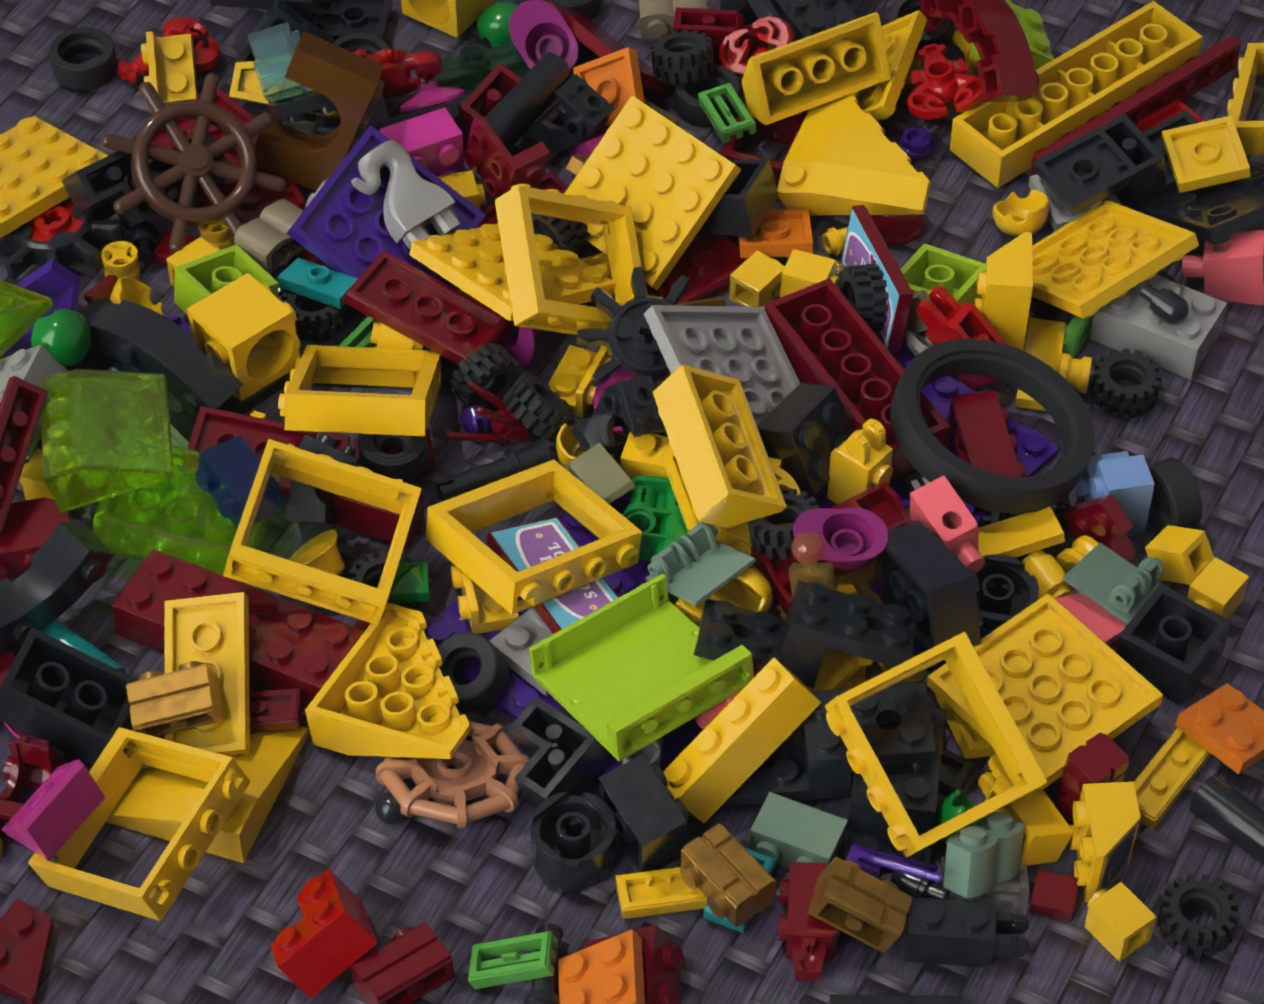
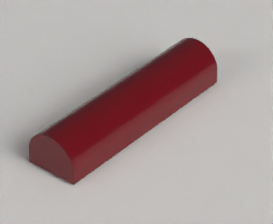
M16 376L8 379L0 403V534H2L49 392Z

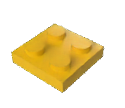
M1232 115L1162 131V142L1179 193L1250 177V166Z

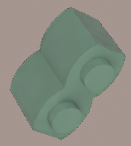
M993 812L980 819L975 826L963 827L960 831L952 834L947 841L943 887L965 898H974L990 891L994 884L1006 882L1016 877L1021 868L1025 824L1014 820L1007 813Z

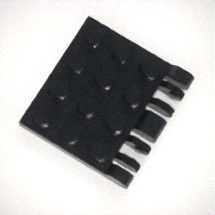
M1249 164V178L1179 193L1177 188L1133 207L1138 212L1194 232L1197 238L1209 241L1210 244H1222L1229 241L1233 234L1240 231H1253L1262 226V222H1264V170Z

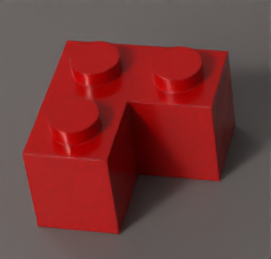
M330 869L321 876L312 878L304 885L301 892L296 896L303 918L294 926H289L282 930L275 942L270 945L277 967L311 999L378 943L362 900Z

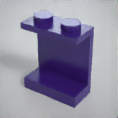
M52 259L4 292L2 304L25 318L23 332L0 348V359L13 355L20 349L27 350L33 348L31 336L37 319L47 317L57 309L76 311L81 282L79 276Z

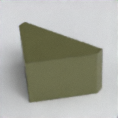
M600 442L568 463L569 472L608 504L635 487L630 477Z

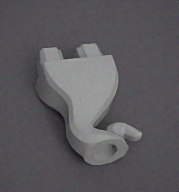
M393 140L386 141L359 160L358 169L363 181L356 177L351 183L364 194L371 195L379 189L381 185L380 168L387 166L390 170V179L384 199L383 211L387 230L396 244L403 240L406 246L411 249L413 241L427 239L430 236L425 229V226L430 223L440 236L452 233L460 225L456 214L451 208L455 200L443 188L422 179L417 174L410 155L398 142Z

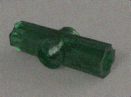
M514 43L490 49L482 45L473 44L463 47L459 51L458 56L442 59L441 72L429 81L437 80L438 87L456 88L463 86L467 90L475 91L499 63L515 74L525 72L529 67Z

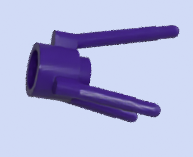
M857 843L852 844L846 859L857 863L862 871L878 878L882 867L936 882H942L944 878L942 874L936 873L938 869L936 864L880 852Z

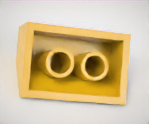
M1024 232L987 257L985 272H978L977 295H982V299L975 298L974 306L979 309L1004 342L1024 351L1033 290L1032 233Z

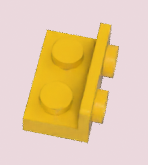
M153 31L146 32L147 43L141 44V52L144 65H149V76H144V82H150L154 86L166 106L181 101H196L198 93L193 38L191 34L156 38Z
M569 345L547 384L553 392L556 391L560 394L559 397L566 400L567 406L573 409L575 417L583 419L590 405L594 406V396L598 387H594L590 380L598 367L611 360L607 347L601 345L596 353Z
M450 566L454 590L461 589L463 595L458 596L461 620H469L472 633L481 634L503 630L519 618L518 613L511 615L457 566Z

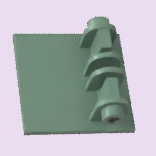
M699 522L686 533L687 536H680L678 543L672 542L667 548L651 558V563L647 566L650 575L645 579L648 582L664 574L667 577L669 593L697 606L709 599L714 592L730 580L737 578L756 560L739 550L717 541L715 536L718 534V530L715 525Z
M1099 543L1062 580L1073 586L1080 594L1087 596L1106 609L1113 617L1122 620L1128 625L1160 585L1158 581L1163 573V565L1159 559L1148 557L1143 559L1137 568L1102 543Z

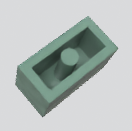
M769 792L750 829L749 849L775 858L777 865L788 869L790 862L830 864L835 857H840L845 847L848 820Z

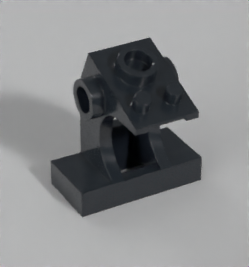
M574 74L555 92L559 102L523 134L530 147L540 142L544 143L550 151L548 161H551L560 151L588 141L607 123L614 110L604 97L600 96L587 84L585 79H582L577 74ZM558 117L563 126H558L551 122Z
M651 375L620 381L607 387L592 417L575 420L571 431L583 452H586L600 442L610 455L623 452L630 431L634 438L666 431L653 395V391L657 386L654 384ZM621 426L626 436L614 439L613 427Z
M318 432L316 438L305 435L298 447L308 452L328 455L334 460L346 464L362 465V460L354 457L357 449L345 445L343 451L337 449L340 441L321 432ZM291 480L289 504H286L285 520L327 524L336 523V508H333L324 500L319 488Z

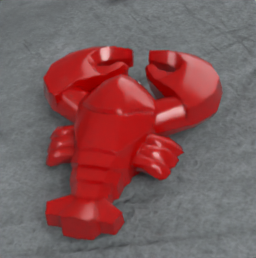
M767 16L758 19L752 24L753 29H769L768 34L761 32L757 36L760 40L774 45V49L794 42V34L790 25L781 18ZM746 28L729 34L720 45L719 58L723 67L731 70L735 75L743 76L748 63L746 59L751 47V38L744 40L743 45L739 46V41L749 32ZM759 47L751 57L765 53L772 49L766 47Z
M176 17L168 20L163 26V37L191 34L193 41L199 40L198 35L204 38L208 37L206 26L191 17ZM211 36L208 37L209 48H205V43L202 40L194 48L196 73L213 71L220 65L221 50L218 42ZM141 53L132 63L124 60L118 63V74L122 80H128L130 84L136 83L138 76L149 74V65H144Z
M934 43L924 46L921 50H917V59L925 61V70H913L911 72V82L919 87L910 94L906 102L910 114L918 119L931 120L947 116L948 110L945 104H948L953 99L956 113L974 109L983 103L980 78L973 75H965L969 66H967L963 59H958L953 63L948 61L944 56L947 52V47L944 44L937 45Z
M365 49L353 52L384 66L380 80L385 81L382 94L386 98L401 97L417 89L416 85L422 83L421 78H424L427 82L438 75L442 69L440 55L432 51L416 52L406 56V51L399 49H385L374 54H366ZM415 69V74L417 78L413 79V77L411 76V70Z

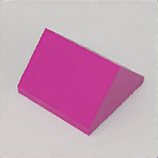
M79 759L58 766L2 828V831L50 861L104 800L105 796L85 765Z

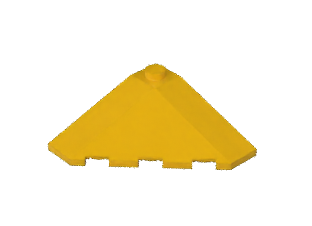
M853 94L809 109L783 163L777 187L778 196L786 209L809 208L810 216L850 215L852 206L865 205L870 215L925 214L931 187L930 180L922 171L918 173L910 164L912 161L896 142L891 143L887 139L881 125L869 112L864 113L858 106L859 102Z
M386 603L379 625L371 623L305 709L313 745L351 756L451 759L471 731L466 715H459L456 704L459 703L450 677H443L439 667L443 663L433 638L427 640L424 633L427 625L422 612Z
M301 726L300 730L250 733V754L230 756L233 757L248 777L250 784L207 849V853L240 863L245 862L309 735V728ZM147 766V768L141 769L106 820V823L171 841L208 782Z

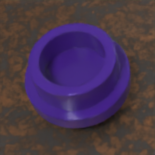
M912 127L907 129L900 137L898 146L909 158L923 159L933 152L934 141L926 129Z

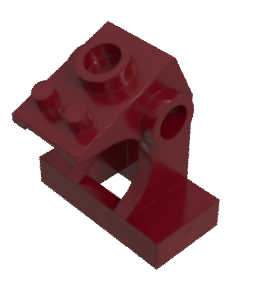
M20 735L19 741L9 739L8 745L11 755L6 759L3 768V778L8 780V783L2 795H0V836L11 838L2 831V828L24 805L18 803L23 790L36 792L58 766L65 764L54 753V747L50 746V742L40 739V742H30L31 738Z

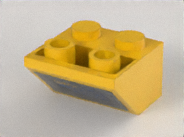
M1134 782L1083 784L1079 801L1073 802L1074 825L1069 826L1074 833L1068 845L1070 850H1076L1078 860L1074 862V877L1078 878L1077 885L1083 887L1085 903H1088L1091 897L1101 889H1107L1130 863L1141 819Z

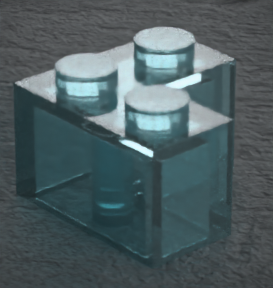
M288 22L248 34L256 61L253 64L263 96L268 102L311 91L310 88L285 78L291 58L301 37L299 30L293 31Z

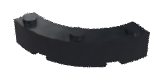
M109 298L88 303L79 311L91 328L92 346L86 356H108L121 360L127 365L134 366L167 389L179 400L181 407L188 414L194 416L195 419H197L200 406L217 409L243 386L232 371L213 352L205 355L188 340L192 337L189 332L147 307L123 300L120 304H114Z
M60 522L45 543L29 559L33 565L17 579L6 578L0 582V655L22 645L31 627L42 631L70 608L94 582H97L104 576L106 566L115 554L86 525Z

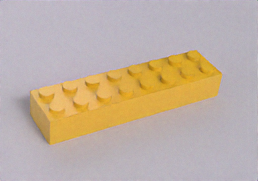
M1152 1L1035 70L1039 75L1038 96L1021 102H983L978 107L955 117L952 122L949 150L999 188L1029 170L1032 166L1033 155L1039 149L1048 147L1059 140L1064 134L1084 125L1090 118L1099 116L1109 110L1115 103L1122 102L1135 94L1140 88L1147 87L1160 79L1163 74L1180 67L1189 58L1198 56L1203 36L1158 3Z

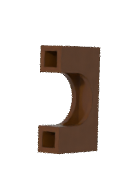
M303 31L286 71L285 78L329 98L339 111L341 124L334 130L324 134H308L274 120L270 127L259 133L254 145L257 166L317 191L322 182L330 178L345 156L348 155L360 138L355 137L357 129L365 130L373 111L367 108L370 100L377 102L385 85V81L380 80L384 66Z

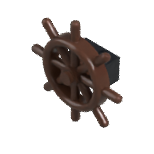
M214 73L206 75L200 101H181L168 106L165 105L150 82L141 83L139 91L154 114L143 125L136 139L132 140L113 134H105L101 138L103 147L131 154V172L136 189L114 202L113 208L115 212L123 214L145 201L157 214L174 222L169 243V249L173 253L184 248L188 225L201 226L223 220L234 237L238 228L243 225L234 211L247 198L253 185L278 192L286 188V181L283 178L256 171V152L251 137L270 127L274 122L273 116L270 113H263L243 125L230 112L214 105L219 85V77ZM185 119L196 120L192 138L187 139L176 121ZM210 124L219 128L226 136L215 141L209 132ZM162 128L175 146L172 150L151 144L153 137ZM234 147L238 155L239 167L230 165L224 153ZM149 167H150L152 173H153L154 176H155V178H153V179H152V177H151V174H150V171H149ZM225 179L237 181L232 193L225 198L218 184ZM202 188L211 201L212 206L192 207L196 197V190Z

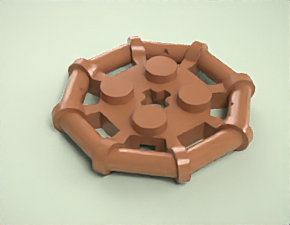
M468 721L471 731L467 738H472V741L464 740L451 759L412 758L411 760H403V757H385L383 763L379 764L376 768V779L380 784L387 787L401 806L400 811L403 815L409 818L416 815L456 824L457 829L466 828V825L470 822L501 811L512 812L519 804L518 796L521 791L514 778L531 758L520 752L508 737L507 729L500 724L490 726ZM498 749L502 755L498 756L494 750ZM453 765L455 768L460 769H450L448 766ZM498 774H509L505 785L496 780ZM412 778L417 786L410 791L403 782V779ZM483 795H487L489 797L482 801L466 806V801L478 798ZM429 798H433V801H434V802H432V801H427V800H428Z

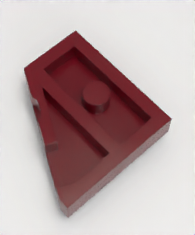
M18 898L0 919V990L25 1004H38V987L41 973L45 972L47 963L46 950L51 944L54 923L51 916Z

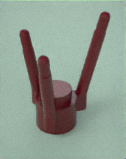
M470 381L468 387L501 409L497 412L483 407L476 409L477 414L492 420L491 427L495 433L446 432L444 435L446 439L492 442L505 446L508 441L516 444L523 443L529 437L531 428L527 429L521 420H517L513 416L514 413L506 408L507 405L504 404L503 400L475 382Z

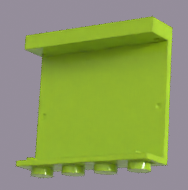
M664 574L641 584L636 589L607 603L600 609L573 622L566 628L529 648L532 677L618 761L625 759L740 692L754 678L752 653L743 645L716 660L693 655L699 627L669 601L667 577Z

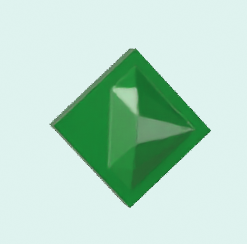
M427 561L399 563L389 593V603L429 601Z

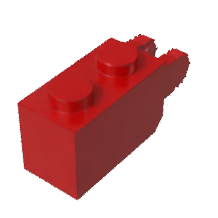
M935 285L929 293L931 302L922 300L916 308V313L928 327L924 334L933 345L955 339H982L1006 344L976 306L968 302L959 304L943 286ZM957 374L965 385L971 389L997 381V379L982 375Z

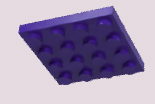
M370 125L286 234L331 269L355 278H359L384 250L439 279V274L409 255L410 249L403 240L396 244L387 230L383 208L390 179L389 168L387 166L380 168L381 185L374 194H364L351 183L356 177L363 181L358 169L359 160L375 147L389 141L386 136ZM411 157L415 170L422 179L440 186L455 200L451 208L460 222L456 230L477 228L486 214ZM431 223L425 226L430 236L439 235Z

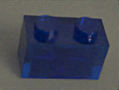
M241 436L199 452L198 470L195 473L201 490L208 492L216 501L220 514L226 519L229 518L237 529L261 462ZM271 474L254 524L280 512L282 487Z

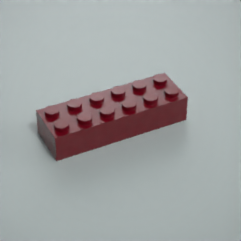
M828 278L766 303L765 311L798 380L801 383L835 387L853 432L863 429V424L870 418L878 420L886 430L885 444L893 449L891 465L893 473L890 480L916 470L899 448L894 437L890 418L896 386L905 370L832 280ZM921 391L920 405L926 424L937 440L947 449L950 426Z
M152 549L111 605L117 635L165 654V601L244 592L248 596L249 687L257 691L301 688L303 694L302 709L308 707L364 633V630Z

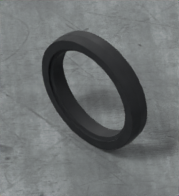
M955 339L944 341L925 349L911 361L901 376L891 405L890 418L894 437L911 465L929 482L944 475L963 502L990 511L1028 513L1057 504L1067 497L1086 472L1094 449L1095 432L1090 413L1072 385L1040 359L1020 349L994 341ZM955 374L982 375L1012 385L1037 401L1055 421L1064 444L1063 462L1049 472L1031 477H1008L979 469L951 453L933 435L921 411L920 393L931 382Z

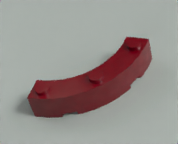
M920 0L921 12L927 19H951L955 22V27L963 35L966 42L974 43L981 59L975 62L980 77L983 102H1021L1038 96L1039 75L1034 68L1028 41L1013 9L1005 0Z

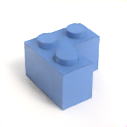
M1128 451L1091 456L1086 472L1075 486L1078 496H1084L1086 502L1111 494L1134 525L1125 534L1128 537L1145 534L1155 484L1144 455L1129 456Z

